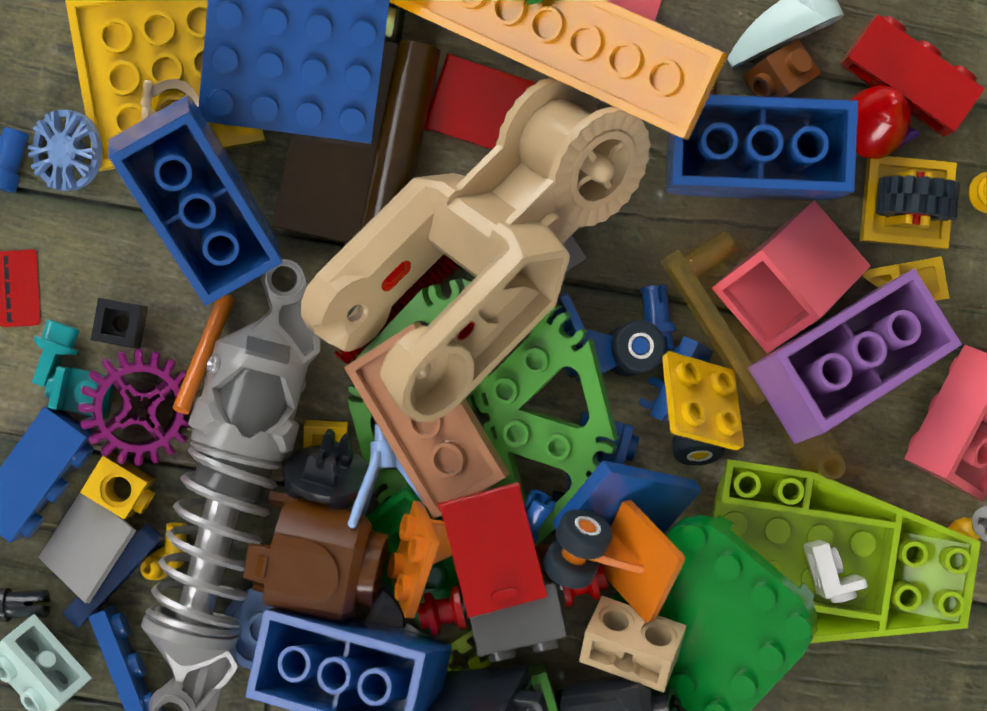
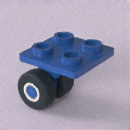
M568 293L559 296L556 304L562 307L555 311L551 321L553 322L558 315L569 311L572 315L564 323V331L569 336H574L584 326ZM644 320L628 322L613 329L608 334L586 329L588 331L586 337L576 344L577 349H581L589 339L593 338L602 374L611 370L615 374L625 377L638 375L657 367L662 361V356L665 354L666 349L665 339L661 331L654 324ZM563 367L569 377L575 376L577 382L581 383L580 376L575 369Z

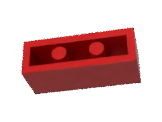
M877 14L867 23L839 65L870 87L883 85L901 90L909 103L910 114L942 137L955 132L985 88L976 83L977 77L970 70L960 65L953 67L940 58L942 53L934 45L922 40L918 42L905 33L906 28L901 22L890 16L883 18Z

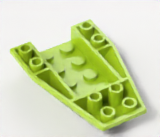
M726 459L714 497L711 517L717 518L718 515H721L733 522L734 524L730 530L798 588L804 582L814 594L813 603L818 616V630L811 643L968 628L981 545L980 541L815 472ZM818 539L828 542L830 548L835 547L841 558L843 572L839 573L838 577L842 578L857 574L866 579L868 587L857 590L856 598L839 603H832L831 598L825 599L816 594L803 543Z

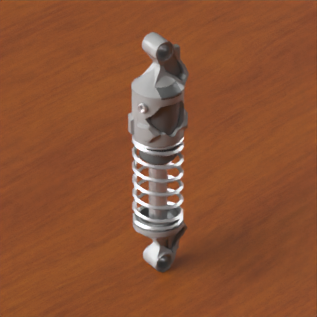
M282 259V264L261 275L260 282L267 297L270 310L261 319L216 341L213 354L207 362L208 373L202 396L195 398L189 420V425L193 429L190 439L193 441L190 442L191 447L188 449V452L194 458L197 468L196 471L185 473L180 479L188 489L207 499L188 498L176 502L173 507L178 515L197 526L173 527L165 534L172 545L186 553L169 554L159 560L158 563L162 570L176 581L161 582L151 589L156 600L162 605L148 608L145 611L146 614L141 625L174 673L173 678L152 694L149 700V711H158L163 704L168 702L178 704L181 707L180 711H215L221 688L229 682L238 668L236 643L240 631L237 627L241 623L234 617L213 612L217 596L240 601L248 598L247 593L243 590L220 585L225 567L244 572L245 561L227 558L232 539L255 544L263 542L258 535L235 530L239 512L263 517L270 514L267 508L253 505V503L261 498L263 488L273 489L277 487L275 481L270 479L272 471L283 466L281 462L284 461L286 453L293 451L299 429V424L296 422L295 417L301 394L306 387L305 379L308 367L320 353V337L306 326L301 316V301L307 287L302 268L291 260ZM281 266L288 268L293 276L291 287L283 292L276 290L271 281L274 270ZM182 507H204L202 518ZM197 534L195 545L192 546L185 543L174 535ZM190 561L187 575L167 565V563ZM164 589H183L179 603L168 599L160 591Z

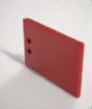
M447 54L429 107L425 131H434L492 150L496 146L500 127L505 121L506 113L513 107L515 100L522 96L527 88L535 85L537 82L455 57L453 54Z
M519 482L438 503V509L442 513L468 618L547 597Z

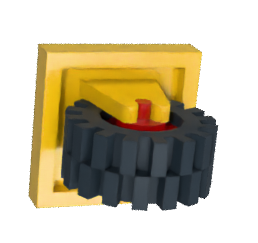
M892 156L881 159L867 158L859 242L948 249L951 220H956L958 213L960 183L955 182L957 163Z

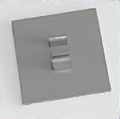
M79 493L38 558L84 603L89 604L136 530L121 517Z

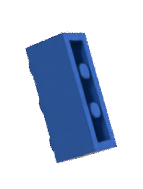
M48 406L43 407L0 467V536L9 543L19 540L24 536L30 538L37 531L44 520V517L40 515L49 501L54 504L63 495L69 486V482L65 480L74 466L78 469L81 468L94 451L88 440V437L94 432L89 429H83L80 422L63 410L48 409Z

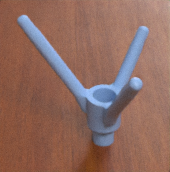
M375 424V441L370 442V463L348 521L350 528L356 527L361 514L366 515L379 470L382 468H397L423 502L378 424Z

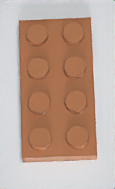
M419 321L392 336L344 367L431 516L435 519L442 515L438 509L439 502L481 492L507 477L510 473L465 398L444 417L431 422H417L399 409L390 395L386 385L380 378L381 367L386 355L399 339L410 331L423 327Z

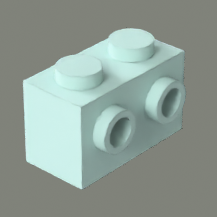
M35 614L0 641V679L8 682L17 691L22 704L28 711H57L92 679Z

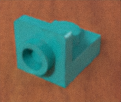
M57 366L56 372L49 375L45 387V397L49 398L48 409L66 410L93 416L92 412L84 413L78 410L79 403H92L93 397L85 396L81 393L82 386L96 389L98 385L97 382L89 377L90 371L71 366ZM113 383L107 389L103 398V419L109 418L115 392Z

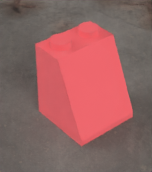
M814 200L784 223L712 287V290L768 354L819 320L871 265Z

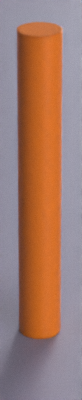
M228 294L217 299L172 407L179 413L189 414L207 370V362L213 354L215 343L221 336L235 301Z

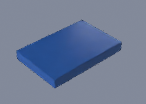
M603 460L554 518L552 523L555 529H557L564 513L577 509L589 510L598 514L611 527L621 503L632 500L664 534L702 490L693 479Z

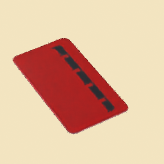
M36 250L0 251V326L20 327L39 325L41 318Z

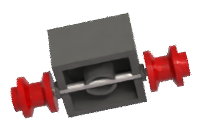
M599 563L598 571L592 583L585 588L571 589L561 586L556 582L544 584L547 593L545 598L470 617L478 657L488 655L490 662H496L516 657L515 648L532 645L534 653L560 647L558 639L567 637L557 593H561V590H563L566 607L573 606L575 596L588 593L594 601L600 600V590L608 589L602 563ZM459 586L452 587L450 596L446 598L436 599L431 592L424 593L425 602L419 603L418 606L422 630L430 628L434 637L439 636L442 626L455 623L460 630L468 629L465 615L466 608L462 601Z

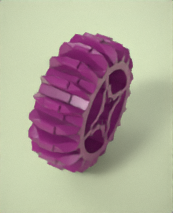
M136 348L134 351V362L129 363L126 353L119 351L117 352V358L120 362L119 366L114 368L112 363L105 358L101 361L102 366L108 371L104 377L94 370H91L88 374L98 385L96 389L89 386H82L81 388L82 394L93 397L92 403L83 402L78 404L80 412H92L93 417L82 420L80 422L83 429L97 427L98 430L88 437L91 444H96L103 438L107 440L102 446V455L108 456L115 447L119 448L116 458L118 463L123 464L126 461L128 452H133V460L136 466L142 465L143 452H149L152 462L158 463L160 462V456L156 449L163 446L165 451L172 456L176 451L169 441L173 437L181 443H186L188 437L180 432L179 428L181 425L191 428L189 425L190 418L184 417V414L173 410L171 420L163 430L155 417L157 406L170 392H172L175 402L180 390L179 384L183 382L187 372L183 370L172 376L170 373L175 368L176 361L171 358L164 363L162 368L159 367L161 353L157 351L152 352L149 362H144L143 350ZM132 372H148L161 377L164 381L156 387L152 386L145 391H139L134 389L123 375ZM113 383L122 397V405L113 414V417L104 423L102 402L107 389ZM126 389L134 397L138 396L141 401L143 397L149 399L145 409L148 412L147 416L152 421L150 425L143 417L139 418L136 413L134 417L128 415L127 412L132 409V405L129 402L130 398L125 393ZM140 424L148 430L153 438L135 442L124 440L113 433L120 428L124 429L128 425Z

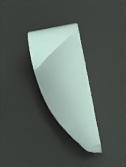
M778 1L760 15L740 37L727 58L731 69L786 46L797 38L801 39L835 23L844 16L838 1Z

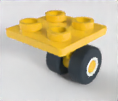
M671 351L664 354L662 361L670 431L675 434L672 440L674 458L685 465H705L719 460L724 455L725 448L737 451L744 447L734 371Z

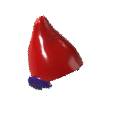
M878 85L865 89L849 99V101H858L856 153L861 157L870 159L887 157L898 148L920 136L915 129L910 127V106L901 90L895 87Z

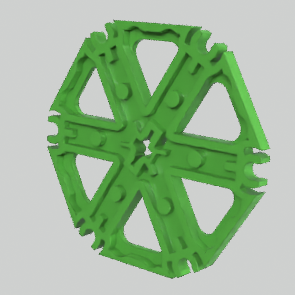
M466 277L462 278V280L460 278L451 280L452 295L450 298H446L442 294L440 284L429 286V289L428 287L422 289L357 358H360L417 321H424L430 324L474 279ZM558 304L531 330L529 337L494 372L491 371L465 397L474 413L477 411L476 406L479 407L481 413L488 412L490 420L484 423V431L510 475L485 490L519 482L522 500L525 503L526 498L514 454L562 469L571 478V488L555 503V508L549 513L539 529V539L534 545L535 547L555 529L552 523L554 518L601 464L597 459L598 451L613 454L617 449V445L614 442L618 439L593 338L589 339L584 347L577 349L576 344L586 337L588 331L585 328L580 329L574 336H569L565 333L564 323L572 315L569 311L558 315L552 322L551 317L557 309L562 307ZM563 367H571L580 376L589 410V421L585 426H580L524 408V406ZM353 384L348 388V391L353 396L348 397L347 401L362 457L369 465L371 459L370 442L375 441L373 416L363 399L357 398L360 394ZM600 437H607L613 440L614 442L609 440H600ZM382 468L379 470L372 494L378 492L382 485L386 483L388 488L382 491L377 499L381 504L406 486L408 482L397 468Z

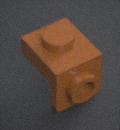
M797 38L759 62L743 75V79L755 97L785 98L822 73Z

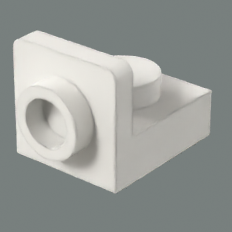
M818 539L803 543L816 594L825 599L831 598L832 603H839L856 598L857 590L868 587L866 579L857 574L842 578L838 577V574L843 572L841 558L835 547L830 548L828 542Z

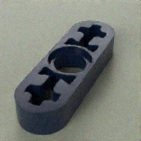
M149 523L146 524L129 541L89 604L84 603L77 596L65 609L63 615L76 628L82 627L89 620L88 616L102 607L141 565V562L159 546L164 537Z

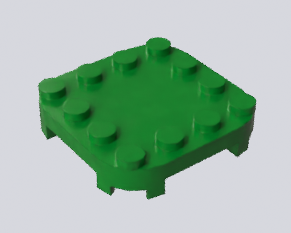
M686 515L674 524L665 535L685 556V562L658 616L687 625L679 656L666 686V689H674L676 691L680 704L686 711H751L804 655L818 630V616L813 603L814 594L804 582L798 588L730 530L734 523L721 515H718L717 518L702 515L688 518ZM618 591L613 595V600L629 605Z

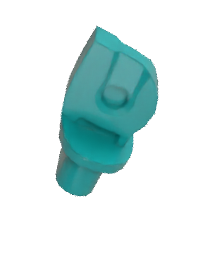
M47 319L42 335H35L33 339L35 344L43 349L32 383L45 387L49 375L55 373L57 366L61 365L63 355H78L79 349L74 346L80 332L79 329Z

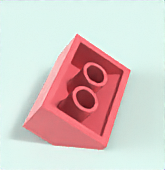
M964 344L959 356L951 362L948 371L949 375L940 392L931 400L928 414L919 431L912 436L904 459L922 471L983 502L987 496V353Z

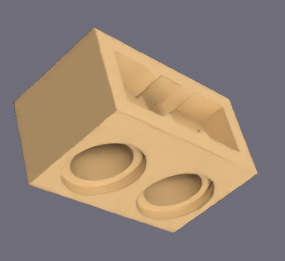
M602 596L585 631L579 662L664 692L679 656L687 625L661 616H657L655 621L646 623L630 605Z

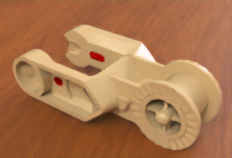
M552 77L539 80L535 85L527 88L524 94L515 100L513 107L506 113L505 121L500 127L496 146L466 176L448 173L413 178L316 274L306 287L301 301V316L306 326L327 343L343 351H352L363 347L374 339L384 327L390 314L391 306L445 254L474 276L475 279L428 326L412 330L399 339L386 355L380 370V378L386 385L398 408L407 416L417 422H431L444 417L458 406L556 306L570 257L563 243L579 227L594 226L599 222L606 221L611 215L618 213L620 208L630 200L632 193L638 189L640 180L645 174L646 164L649 161V148L651 145L648 138L649 132L644 122L640 118L616 107H608L597 111L596 101L593 96ZM355 305H358L351 313V315L347 317L349 310Z

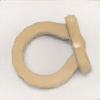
M145 80L143 83V98L140 102L142 107L141 121L156 113L151 108L152 98L166 90L176 89L182 91L184 94L189 95L197 106H199V97L194 88L181 80H164L154 86L151 80Z

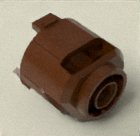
M270 491L268 496L270 504L274 507L282 508L271 545L255 543L248 545L243 578L254 581L253 590L263 593L265 606L345 623L355 617L358 606L372 609L383 577L389 545V534L374 531L372 524L365 514H361L355 528H350L348 521L353 509L352 507L336 510L330 508L326 503L314 502L305 498H293L286 493Z

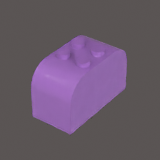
M914 268L831 315L749 366L748 369L791 440L796 444L830 430L961 346L962 343Z

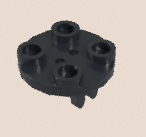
M328 429L323 436L321 445L308 446L297 450L286 459L283 468L285 492L293 498H305L314 502L326 503L332 509H347L352 505V500L357 498L369 465L360 455L352 451L351 436L349 434H344L340 442H337L334 438L335 432L332 429Z

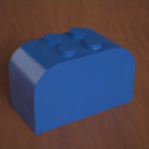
M189 95L109 139L108 158L205 306L283 263L276 237L263 211L210 124Z
M709 95L689 140L668 132L666 192L699 197L799 201L839 199L853 193L855 185L858 101Z
M277 608L264 609L245 697L290 711H427L444 687L452 646L431 637L353 617L345 623H340Z

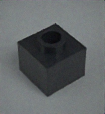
M98 298L90 340L129 348H141L148 306ZM123 315L129 318L128 330L124 332L120 331L117 327V321Z

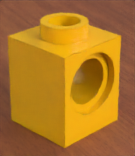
M114 453L108 456L103 455L80 493L124 520L134 516L136 512L142 515L155 495L150 489L156 479L127 461L123 464L118 463L116 460L117 455ZM117 477H123L130 483L131 494L128 499H121L115 494L113 485Z

